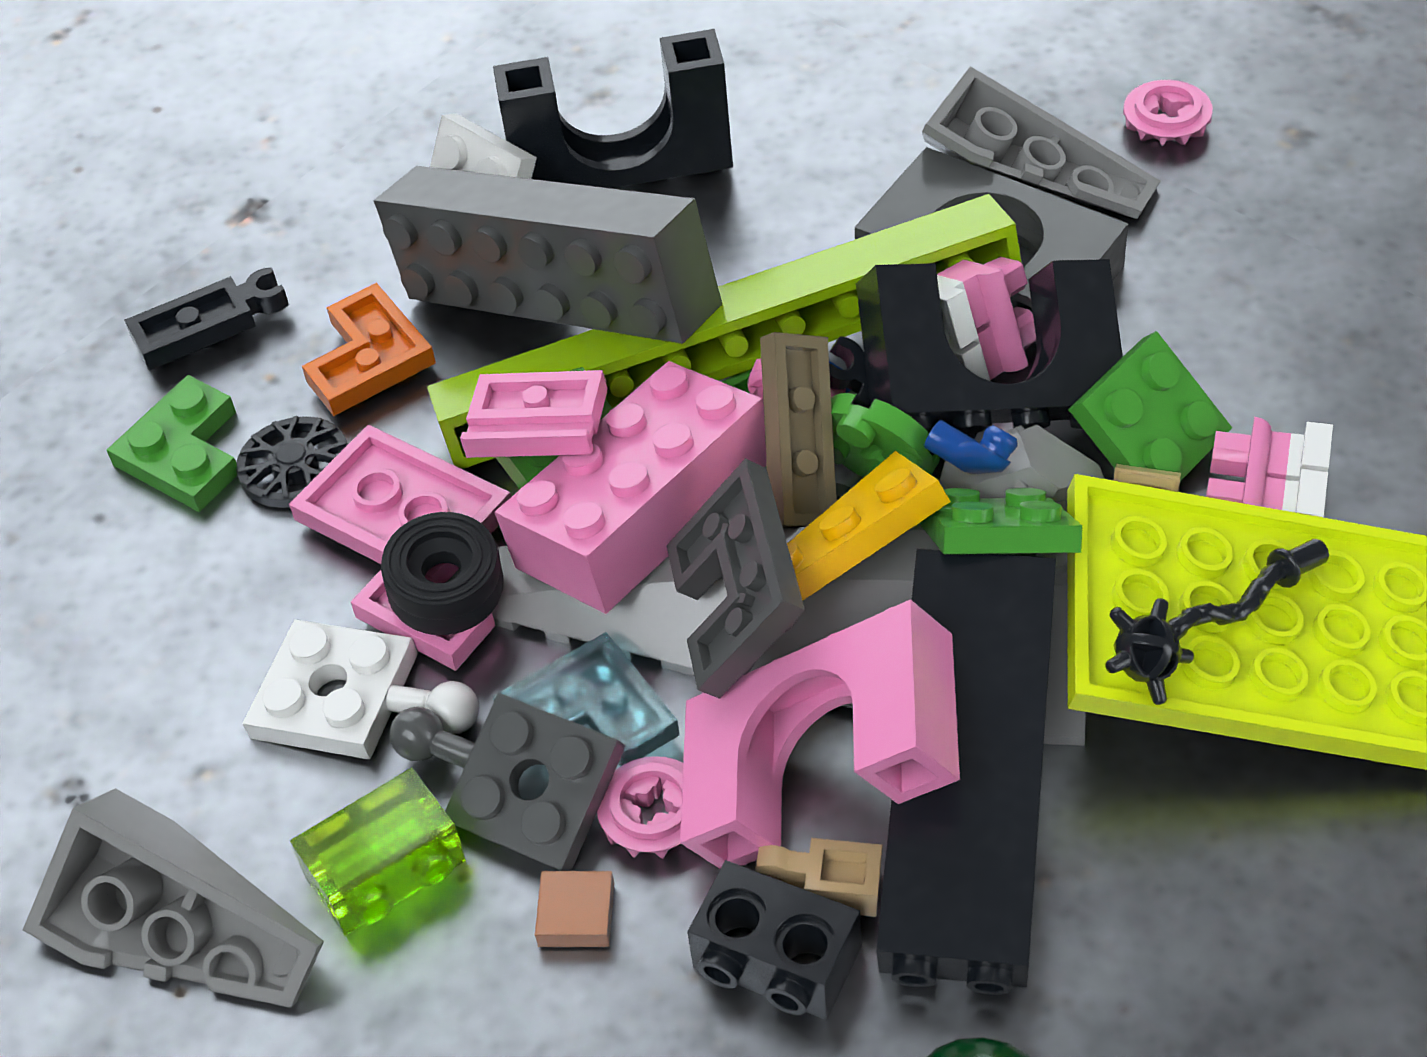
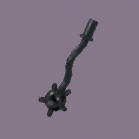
M1312 539L1289 551L1286 549L1273 550L1267 557L1266 566L1261 569L1258 577L1252 580L1241 599L1236 603L1220 606L1206 603L1186 608L1181 611V614L1171 618L1169 621H1166L1169 604L1162 598L1155 600L1150 615H1142L1134 619L1120 607L1113 608L1109 616L1119 628V633L1114 643L1116 655L1106 661V670L1112 674L1124 670L1126 675L1133 680L1147 683L1154 704L1161 705L1165 703L1167 696L1164 679L1170 677L1177 669L1178 663L1189 664L1194 659V653L1189 649L1182 648L1179 640L1186 635L1191 627L1209 622L1225 625L1246 620L1249 614L1260 608L1275 583L1281 587L1291 588L1297 585L1302 574L1326 563L1329 559V551L1326 544L1319 539Z

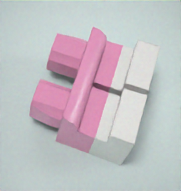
M999 257L984 265L962 260L938 273L937 279L944 332L949 346L958 360L972 373L988 381H991L1003 371L1014 372L1027 367L1028 362L1024 350L1036 341L1033 314L1025 308L1017 306L1013 308L1010 297L1025 289V285L1028 283L1023 264L1020 261Z
M1254 416L1251 435L1216 431L1210 473L1244 477V482L1209 477L1206 497L1324 518L1333 424L1307 422L1303 435L1274 432L1266 420Z

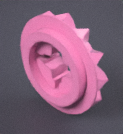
M1156 80L1142 84L1128 94L1124 102L1123 115H1125L1126 129L1138 131L1140 141L1152 138L1158 139L1163 147L1166 141L1175 140L1181 145H1186L1190 136L1203 137L1207 124L1211 123L1213 108L1209 97L1202 90L1191 84L1176 80ZM1160 108L1162 113L1165 112L1166 114H1158V109Z
M650 756L630 761L615 770L597 811L598 821L610 845L618 844L626 848L633 858L640 852H654L663 859L669 849L681 844L682 762L668 757ZM663 790L664 806L667 813H656L652 821H648L647 825L643 824L641 808L638 806L650 807L654 799H658Z

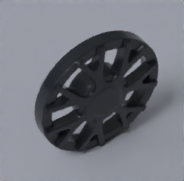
M293 416L292 418L274 421L250 436L251 438L242 447L237 458V475L245 493L256 502L270 507L288 508L290 507L289 503L302 491L289 492L288 485H298L304 482L308 485L321 472L318 470L319 462L330 463L337 456L335 454L340 453L348 443L344 434L337 426L319 417ZM298 431H310L304 438H295ZM279 436L284 439L275 446L267 444ZM329 438L335 441V444L319 449L314 448L315 445ZM268 457L267 462L250 466L253 458ZM270 474L275 478L265 490L256 486ZM282 489V493H276L278 490Z

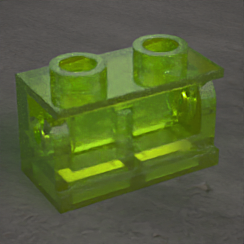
M413 767L289 840L306 880L313 887L331 915L336 917L344 936L362 925H369L379 921L390 912L394 905L423 887L434 886L442 882L451 874L455 867L466 861L455 824Z

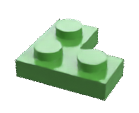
M187 375L106 450L113 466L200 512L237 476L235 458L205 442L236 413L231 396Z

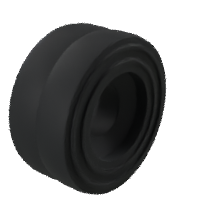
M436 512L419 516L401 526L390 537L383 551L381 574L389 604L397 617L414 630L432 635H449L463 632L485 620L493 612L500 600L503 589V572L497 543L489 530L472 517L454 512ZM441 563L454 564L461 569L459 574L449 582L434 583L425 578L429 569Z

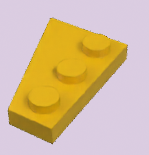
M894 451L789 541L787 545L802 600H805L950 503L951 501L938 479L897 451Z

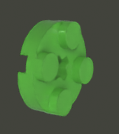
M840 393L831 397L835 464H842L864 478L894 451H897L930 475L933 474L940 461V457L936 454L932 456L928 449L924 447L929 433L916 420L900 409L877 399H874L868 409L860 405L851 404L856 394Z

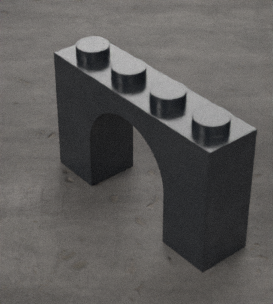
M715 28L659 38L665 87L662 101L655 113L643 124L632 130L614 135H595L583 132L570 125L562 117L558 110L548 57L493 66L506 141L537 157L531 179L602 188H617L733 168L725 66Z
M1110 259L1051 261L1028 279L1036 334V356L1033 367L1025 381L1013 384L996 383L977 376L967 369L953 353L943 327L936 263L875 265L856 283L870 406L874 399L886 402L912 417L928 433L940 420L949 425H954V428L964 434L984 432L987 427L992 426V423L1012 422L1013 428L1022 426L1026 429L1035 425L1046 428L1051 425L1050 421L1070 420L1071 428L1083 429L1068 409L1123 357Z

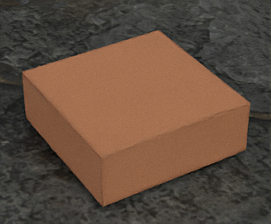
M541 871L535 938L538 947H610L615 884L612 871Z

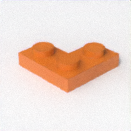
M376 282L326 307L331 324L347 343L303 365L302 369L308 385L331 414L335 416L436 364L432 346Z

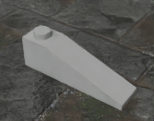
M971 66L922 130L924 141L944 154L1041 191L1138 219L1161 180Z
M116 788L72 808L22 930L82 965L102 969L110 965L144 971L143 977L160 981H167L171 977L207 984L209 990L213 992L286 1007H292L297 1003L324 943L320 937L175 821Z

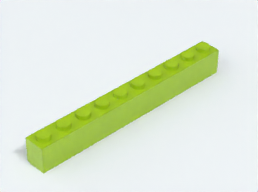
M987 194L718 286L722 305L683 344L592 329L428 385L427 389L453 464L464 469L496 458H466L460 441L462 432H467L469 426L466 418L480 374L563 372L583 367L585 371L603 370L608 388L606 400L612 408L622 402L668 361L719 381L752 369L756 359L761 358L760 337L773 332L828 337V342L837 340L840 336L846 337L860 332L861 323L856 283L875 265L936 263L938 274L962 260L984 265L989 261L1004 257L1022 263L1016 224L992 196Z

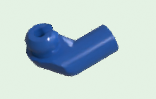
M940 420L928 434L924 447L963 472L985 474L1003 472L1010 465L1011 462L1007 459L1017 448L1018 442L1014 436L992 425L985 429L979 443L943 420Z

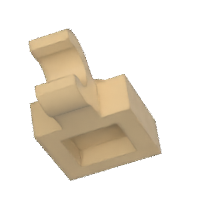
M811 838L809 853L792 851L777 845H765L758 849L756 872L860 910V915L876 917L883 845Z

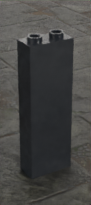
M916 549L911 600L952 633L960 780L900 804L891 799L876 953L879 973L891 974V979L899 984L928 987L936 984V978L966 981V986L970 990L985 994H1006L1011 992L1012 986L1027 987L1056 558L1002 554H943L941 550Z

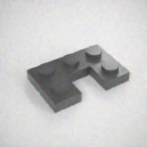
M746 458L667 544L676 592L699 600L717 579L722 577L724 579L727 597L687 639L697 690L719 699L742 675L747 674L762 654L784 632L791 629L798 617L805 611L767 469Z

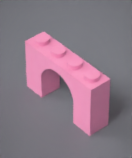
M910 599L742 675L720 699L702 693L686 700L680 843L719 869H721L725 860L740 866L756 861L758 849L761 846H781L782 780L789 756L801 736L816 720L829 711L845 704H853L854 772L897 804L960 780L952 633Z

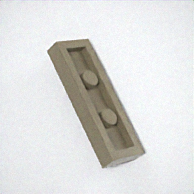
M773 332L760 337L767 472L782 527H807L837 501L828 337Z

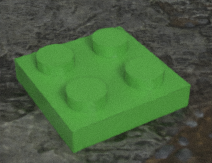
M1157 331L1143 337L1068 409L1114 468L1116 464L1178 472L1181 473L1180 481L1213 449L1216 431L1229 432L1232 429L1229 422Z
M1010 488L1006 490L1005 498H980V492L973 489H944L951 502L920 522L921 527L943 554L1081 553L1082 525L1066 512L1061 504L1056 503L1052 498H1046V491L1036 488Z

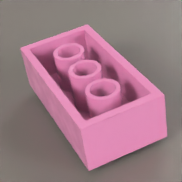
M668 361L600 420L597 434H593L591 440L593 444L592 455H559L494 513L516 569L607 614L669 556L667 544L745 458L763 467L766 466L764 406L762 398Z

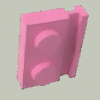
M603 370L480 374L466 418L469 426L467 432H462L460 437L466 458L592 455L593 444L591 440L593 434H597L608 390Z

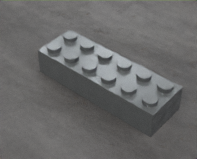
M415 166L373 200L383 226L384 235L388 240L399 270L402 285L409 299L681 344L722 305L695 198Z

